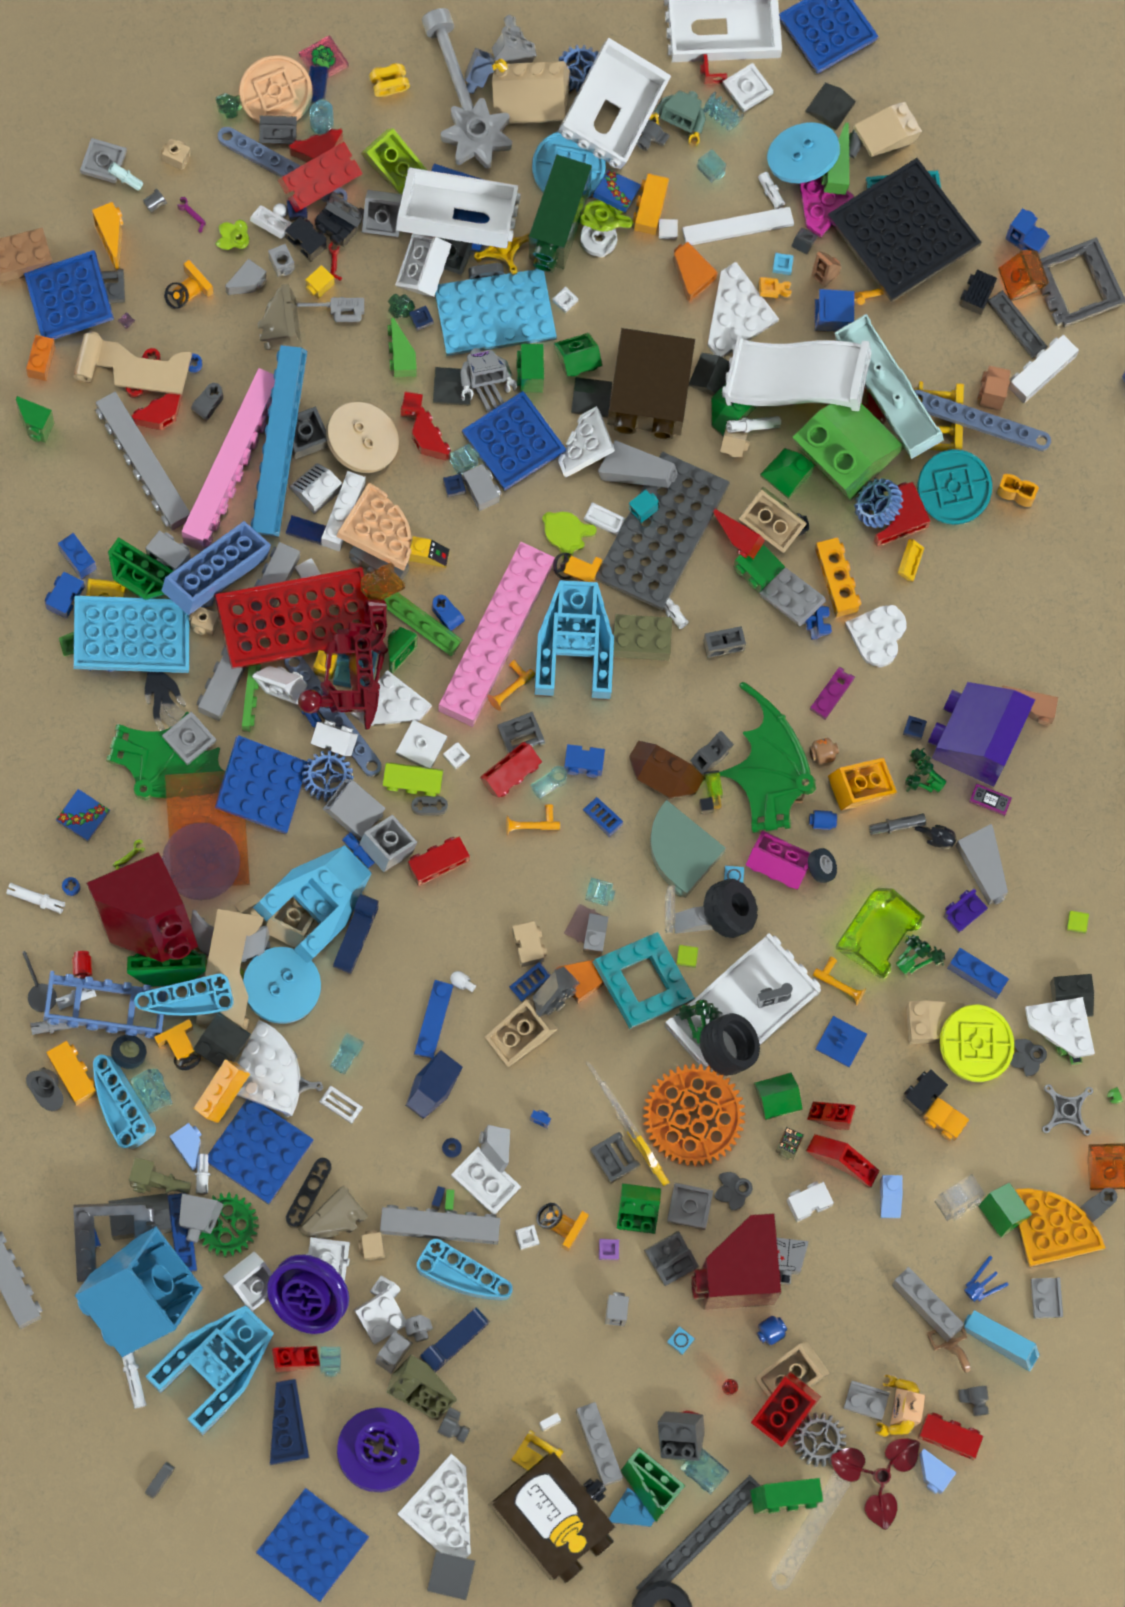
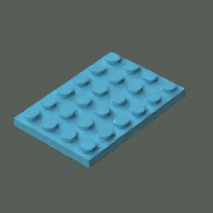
M535 269L517 272L516 275L509 273L438 284L435 297L446 356L470 353L475 348L484 351L554 340L557 337L545 274L542 270Z
M75 596L73 669L189 673V615L171 599L144 600L142 598Z

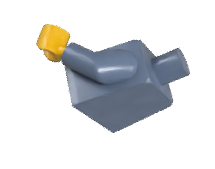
M475 48L465 72L468 92L475 94L477 86L483 88L489 74L495 72V69H498L500 73L507 70V63L503 59H498L494 63L493 52L490 54Z

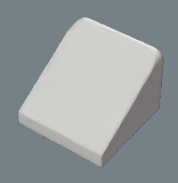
M380 1276L370 1292L377 1296L388 1289L395 1299L401 1289L394 1282Z

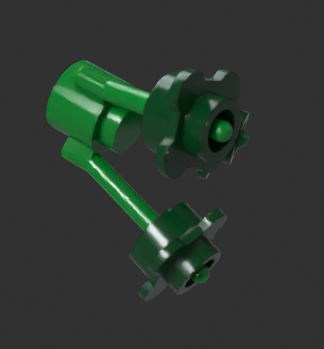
M924 747L920 750L918 748L912 750V753L909 755L911 757L909 762L915 764L917 771H914L912 775L909 774L905 779L907 792L910 789L916 791L919 786L930 793L933 790L938 793L946 784V780L933 769L934 765L930 762L931 757L926 756L927 754L923 751ZM922 774L925 776L930 774L926 780L928 785L920 783L921 777L918 775Z
M912 934L910 937L906 935L907 939L904 943L908 947L898 957L899 961L896 962V965L905 975L908 972L912 974L917 969L933 961L936 966L939 964L944 966L945 952H942L941 949L937 950L936 946L931 951V946L926 941L922 942L919 936ZM911 949L915 950L916 953L913 956H907ZM918 956L922 959L927 956L929 957V959L915 965L916 962L914 960Z
M698 1000L695 1005H683L679 1009L680 1013L676 1014V1016H680L681 1021L687 1019L693 1039L696 1038L697 1043H700V1034L704 1026H706V1019H709L710 1022L720 1017L722 1012L718 1011V1008L714 1007L713 1003H708L707 1000ZM701 1015L702 1026L697 1027L696 1031L691 1017Z

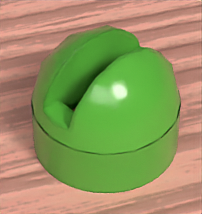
M1118 1087L1108 1092L1107 1097L1113 1096L1109 1102L1113 1104L1123 1102Z

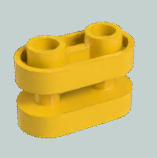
M393 63L388 67H377L372 70L369 77L371 83L376 84L373 87L376 97L400 93L410 88L408 78L404 77L406 75L404 65Z

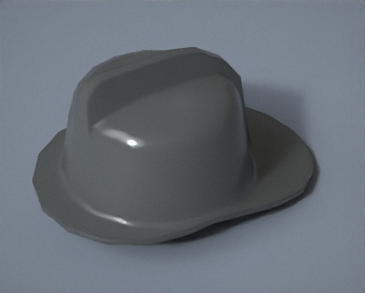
M45 1067L40 1068L39 1071L30 1072L26 1077V1084L41 1107L49 1111L60 1109L63 1105V1095L58 1087V1076Z

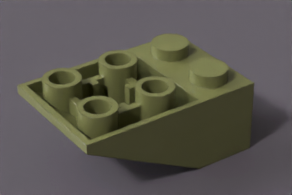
M412 1355L392 1374L387 1393L435 1420H438L457 1400L432 1368Z

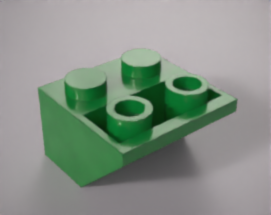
M622 1183L616 1229L655 1234L661 1188Z

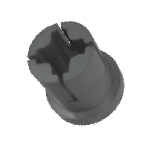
M157 188L154 190V193L143 200L150 212H153L161 205L165 206L167 204Z

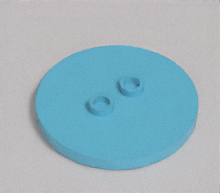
M812 122L802 123L784 130L773 140L767 153V161L772 173L778 179L789 183H805L823 176L834 166L839 157L840 144L835 132L828 126Z
M559 132L546 137L538 145L532 161L533 177L539 189L544 193L557 154L592 165L591 190L588 197L593 195L605 176V160L597 158L587 149L580 148L574 141L565 139Z
M289 947L270 948L265 950L262 955L254 957L249 963L243 978L248 993V1005L252 1011L264 1020L278 1024L292 1023L308 1015L315 1007L321 991V979L312 960L306 963L293 948Z

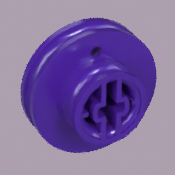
M294 1255L286 1258L272 1273L268 1281L267 1293L273 1310L286 1324L304 1333L321 1334L330 1331L344 1316L349 1306V1292L341 1275L332 1265L314 1256Z
M370 1408L354 1415L343 1427L337 1445L338 1462L343 1474L355 1486L369 1492H386L405 1483L416 1468L420 1452L419 1439L412 1424L400 1413L387 1408ZM377 1432L384 1433V1435H383V1434H377L376 1437L373 1436V1435H371V1434L377 1433ZM387 1436L391 1438V1440L393 1441V1445L389 1444V1438ZM365 1441L376 1447L378 1443H382L383 1450L392 1455H389L381 1450L378 1455L374 1454V1447L365 1443ZM402 1458H405L407 1460V1463L405 1465H402L400 1463V1460Z

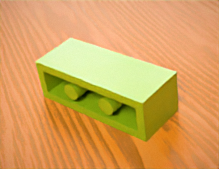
M386 762L383 786H386V790L398 791V788L406 789V793L417 794V791L425 792L424 795L436 796V793L440 794L443 770Z

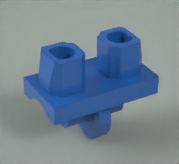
M820 606L803 623V625H806L807 630H810L811 640H817L821 636L829 635L832 632L831 625L823 623V618L829 617V607Z

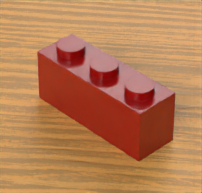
M522 742L480 776V779L493 796L503 797L509 793L511 787L520 784L527 774L535 772L542 761L530 744Z
M460 836L457 838L450 837L444 841V844L440 846L434 845L428 848L426 853L422 855L418 853L410 857L408 868L417 885L420 886L469 862L470 855Z
M932 1412V1414L925 1416L918 1439L974 1460L984 1436L977 1429L971 1427L969 1429L963 1428L961 1423L954 1420L948 1422L943 1420V1416Z

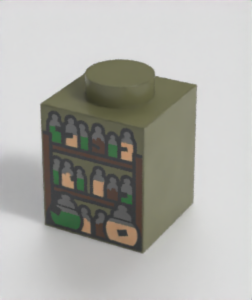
M786 1127L775 1152L779 1153L778 1155L786 1160L794 1159L804 1134Z

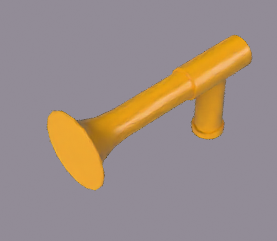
M881 288L854 292V301L862 305L865 303V299L886 294Z
M513 660L509 666L520 677L500 694L495 696L488 695V700L492 706L500 711L503 700L536 675L533 669L530 668L525 672L516 660Z
M547 804L545 805L546 821L518 822L511 820L507 815L506 834L508 835L510 831L515 829L560 830V821H553V805Z
M830 957L822 971L818 968L815 969L814 977L847 993L856 1001V1006L859 1004L866 988L864 990H856L830 976V971L835 963H837L835 958Z

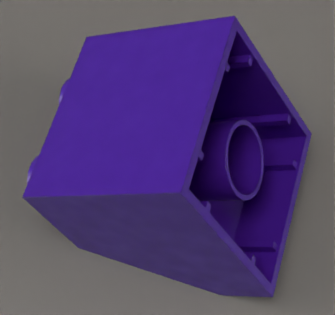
M967 682L962 693L952 689L943 710L952 714L947 726L937 722L927 742L936 746L932 759L994 787L1012 752L1035 699L1016 690Z

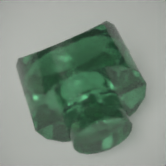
M224 93L216 97L219 113H225L228 119L238 116L237 111L242 109L240 95L234 97Z
M394 294L388 300V303L391 305L388 312L394 318H407L409 312L415 309L413 301L406 294L401 296Z

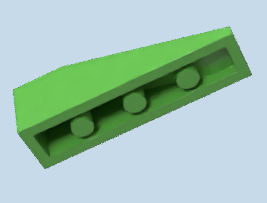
M849 123L844 124L838 139L840 153L836 163L821 177V185H824L825 193L845 195L850 185Z

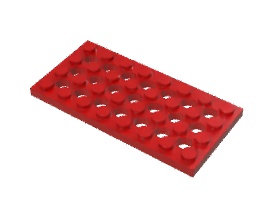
M362 567L215 594L214 596L231 669L318 653L319 650L325 651L328 643L333 641V635H337L333 630L334 625L339 624L343 629H348L349 623L353 621L364 624L365 599H370ZM350 585L353 592L351 594L345 593L343 586ZM331 588L334 591V596L327 597L324 592L325 589ZM306 593H315L316 600H308L306 597ZM288 596H296L298 603L291 604L288 601ZM270 599H277L280 604L279 607H272L269 603ZM258 602L261 605V610L254 611L251 608V603ZM354 603L357 606V611H349L347 604ZM233 606H240L243 613L240 615L235 614ZM329 607H337L339 614H330ZM318 610L321 615L320 618L314 619L311 616V611ZM294 613L300 614L302 621L295 622L292 619V615ZM281 617L284 620V624L282 626L276 625L274 618ZM262 620L265 623V628L258 629L255 622ZM237 625H246L247 631L245 633L239 632ZM322 628L325 636L318 637L315 634V629ZM297 632H304L307 636L306 640H299ZM285 635L288 638V643L281 644L278 636ZM265 638L269 640L270 646L267 648L262 647L260 639ZM243 642L250 643L251 650L244 651L241 644Z

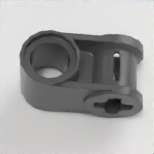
M210 383L193 402L191 410L205 420H208L223 401L222 387L218 383Z
M1105 1188L1095 1197L1084 1203L1080 1209L1087 1214L1086 1216L1093 1223L1117 1201V1193L1112 1188ZM1110 1194L1111 1198L1105 1201L1103 1199L1105 1195Z

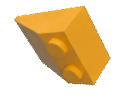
M113 202L93 209L92 214L96 230L115 271H118L120 269L121 225H123L119 207L115 208Z
M884 758L841 767L828 775L840 811L855 808L897 793Z

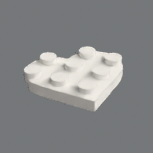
M886 605L847 621L845 625L864 661L867 664L870 663L880 668L892 663L898 653L897 641L904 634L907 622L904 614L895 605Z

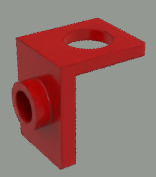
M704 54L703 64H700V75H704V84H722L727 79V73L709 74L708 54Z
M404 392L403 404L401 406L402 417L416 419L422 405L423 394Z

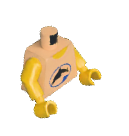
M885 1375V1377H889L890 1381L888 1384L883 1383L884 1386L891 1388L897 1386L890 1427L878 1422L876 1426L882 1429L875 1433L882 1437H886L889 1433L891 1435L909 1434L913 1427L921 1422L925 1395L920 1394V1390L915 1382L897 1379V1377L892 1375Z

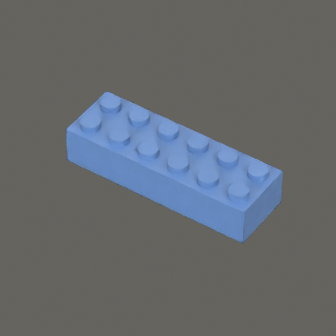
M243 521L165 577L162 592L185 613L190 615L211 600L215 594H219L266 560L271 544Z

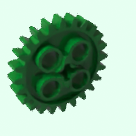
M228 1192L227 1198H224L223 1194L220 1193V1199H216L213 1195L212 1200H217L223 1204L220 1215L227 1223L231 1222V1228L239 1235V1238H236L228 1227L223 1228V1222L218 1217V1226L213 1228L211 1234L200 1232L199 1240H205L202 1244L203 1247L209 1245L208 1252L215 1249L216 1256L219 1255L220 1251L223 1252L224 1257H226L227 1252H230L232 1257H234V1251L236 1250L242 1254V1247L248 1250L247 1243H254L251 1236L258 1235L257 1232L253 1231L259 1228L258 1224H254L259 1218L252 1216L256 1213V1209L249 1210L252 1203L250 1202L245 1205L246 1198L244 1197L239 1201L238 1194L231 1198V1194ZM225 1207L233 1208L231 1215H224L222 1211ZM237 1222H245L247 1224L246 1228L238 1230L235 1227ZM222 1235H230L232 1237L231 1241L228 1243L221 1242Z

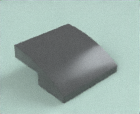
M679 1231L644 1250L664 1286L699 1267Z
M436 1551L427 1591L467 1600L475 1560Z

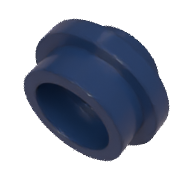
M449 1138L444 1141L442 1151L447 1157L454 1158L461 1153L462 1145L459 1140ZM451 1144L456 1147L453 1151L448 1149V1146Z

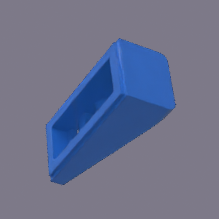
M598 797L583 809L608 837L623 825V821ZM598 804L600 807L592 813L590 810ZM603 810L604 813L597 817L596 815ZM606 815H608L609 818L605 822H602L601 820ZM613 820L614 823L608 827L607 824Z
M538 962L509 987L522 1002L538 990L551 974L541 962ZM537 970L543 974V979L536 973ZM533 975L538 983L535 984L529 976ZM525 979L532 986L531 989H529L527 985L523 982ZM519 984L526 991L525 994H523L517 987Z

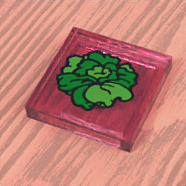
M330 35L299 52L300 58L317 83L349 67V63Z

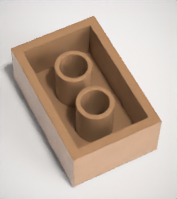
M43 227L0 238V283L23 278L26 272L53 264Z

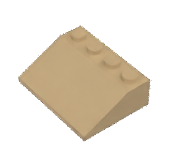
M565 61L507 64V70L502 73L498 69L494 70L492 79L494 114L508 113V124L562 122L567 114L570 70Z

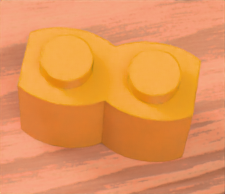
M1004 474L998 487L997 495L1006 500H1014L1021 506L1031 507L1039 487L1033 482L1021 481L1015 475Z
M938 1097L923 1117L928 1127L939 1129L941 1135L949 1141L951 1139L955 1141L970 1120Z

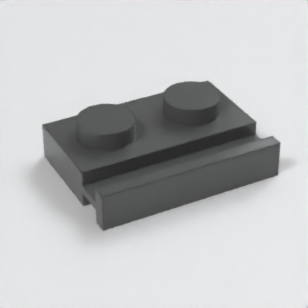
M260 115L259 143L292 144L296 141L297 116Z

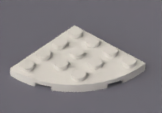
M258 1020L237 1063L250 1073L237 1096L292 1116L298 1102L299 1080H301L296 1055L290 1044L275 1028Z

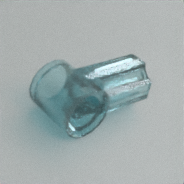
M556 766L551 772L531 784L530 786L535 795L541 799L556 788L564 786L567 782V771L562 766ZM556 773H561L564 775V778L562 780H556L554 778V775Z
M346 1033L330 1067L339 1073L345 1074L353 1059L360 1053L365 1042Z

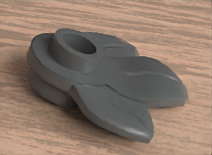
M1029 1039L1015 1040L1014 1047L1017 1052L1013 1055L1010 1065L1015 1068H1024L1026 1076L1036 1074L1039 1071L1040 1064L1047 1057L1045 1048L1041 1045H1034ZM1038 1052L1040 1057L1035 1058L1033 1053Z
M733 1172L721 1173L719 1179L723 1186L716 1191L714 1197L721 1202H729L731 1210L740 1209L745 1203V1198L752 1193L753 1186L748 1179L739 1178ZM744 1185L746 1191L741 1192L739 1186Z

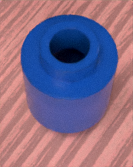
M813 810V814H809V825H812V829H836L837 813Z

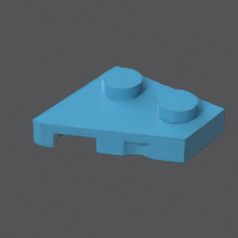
M629 1488L626 1489L609 1517L612 1523L651 1527L655 1521L638 1495Z

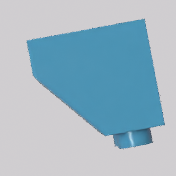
M154 1227L136 1237L93 1271L77 1291L75 1297L77 1298L80 1310L85 1315L91 1316L101 1329L104 1341L109 1346L114 1347L121 1357H124L175 1331L203 1287L159 1229Z

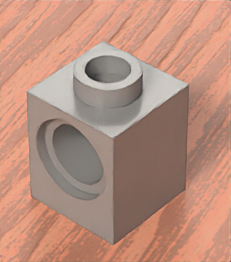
M286 244L268 250L269 259L277 277L289 275L295 270L294 261ZM279 260L287 261L285 264L278 263Z

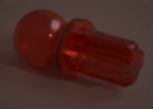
M734 1379L725 1380L722 1385L723 1392L729 1396L734 1395L738 1391V1383Z

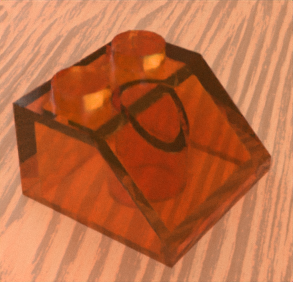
M1021 250L998 268L1011 301L1037 293L1049 284L1038 251Z
M1125 1143L1089 1144L1087 1162L1090 1190H1103L1105 1188L1125 1189Z

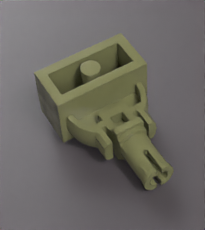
M136 1157L129 1178L131 1187L139 1193L150 1192L151 1187L166 1189V1193L173 1190L189 1194L192 1184L191 1182L175 1179L173 1174L165 1176L157 1173L154 1162Z

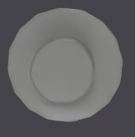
M417 1315L406 1320L405 1330L407 1336H414L416 1342L429 1339L427 1332L433 1329L430 1319L423 1315Z

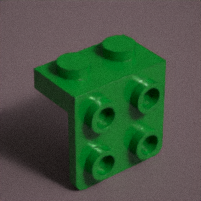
M764 544L754 559L749 556L744 558L742 555H739L735 559L733 566L735 571L740 576H743L753 589H756L758 593L785 568Z

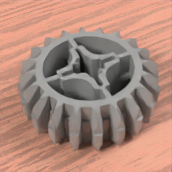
M814 1413V1420L808 1415L806 1417L808 1423L803 1421L802 1427L799 1426L797 1432L800 1434H793V1438L799 1439V1441L793 1442V1446H800L795 1452L800 1453L802 1451L803 1454L800 1459L803 1460L805 1457H808L809 1459L806 1462L808 1465L814 1460V1467L818 1466L819 1461H821L822 1467H825L826 1460L832 1465L831 1455L841 1451L842 1448L840 1446H846L847 1444L845 1441H841V1439L847 1437L846 1434L839 1433L844 1430V1427L837 1428L839 1420H836L833 1424L831 1422L833 1419L832 1415L826 1420L825 1413L821 1414L820 1419L818 1414ZM815 1424L823 1425L819 1432L806 1430ZM829 1428L834 1433L835 1444L827 1437ZM824 1431L822 1440H824L825 1442H821L817 1446V1448H815L817 1445V1440H815V1437L818 1438ZM804 1436L812 1442L811 1452L805 1446ZM823 1447L833 1450L824 1456L816 1455L817 1451Z

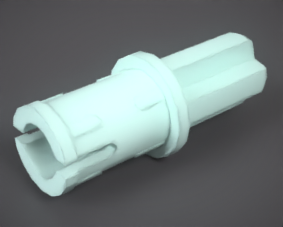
M115 162L110 165L108 173L121 180V183L125 182L138 191L141 189L143 182L130 174V170L123 169Z

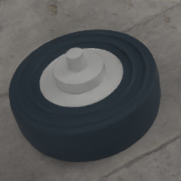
M819 848L809 854L808 867L812 877L819 883L832 881L837 874V864L832 853L825 848Z

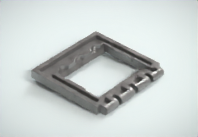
M1097 237L1036 260V265L1030 267L1035 279L1042 278L1037 281V284L1043 296L1049 294L1044 299L1050 312L1057 310L1051 314L1056 326L1063 324L1064 327L1125 304V297ZM1083 255L1104 301L1092 303L1070 313L1049 267Z
M146 1202L74 1205L77 1282H85L87 1277L96 1270L94 1216L134 1215L136 1238L155 1227V1224L151 1222L154 1221V1206H146Z

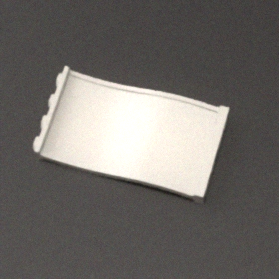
M738 336L736 343L733 344V358L729 360L730 371L726 373V386H723L722 396L726 399L727 405H731V402L754 406L826 403L847 406L852 411H859L872 354L870 342L862 341L861 344L845 341L817 340L788 344H770L743 340L742 336Z
M768 933L765 938L738 959L688 1005H695L698 1000H707L708 1003H713L714 1007H717L718 1011L722 1012L720 1017L730 1013L745 1017L756 1030L761 1045L815 996H818L821 989L819 988L820 984L814 978L811 979L806 974V968L802 964L798 965L793 960V954L789 950L785 951L782 948L780 940L775 935L771 936ZM784 983L792 985L793 990L788 1001L758 1008L757 996L761 993V990L766 988H772V990L779 989ZM675 1015L671 1017L664 1027L699 1065H703V1070H705L709 1065L702 1055L700 1043H697L696 1038L693 1039L687 1019L681 1021L680 1016ZM701 1015L691 1017L696 1031L697 1027L702 1026ZM723 1031L725 1046L730 1054L736 1058V1046L727 1032Z

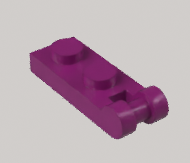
M839 666L810 707V710L826 720L854 681L855 676L847 674ZM839 678L845 681L843 685L837 682Z

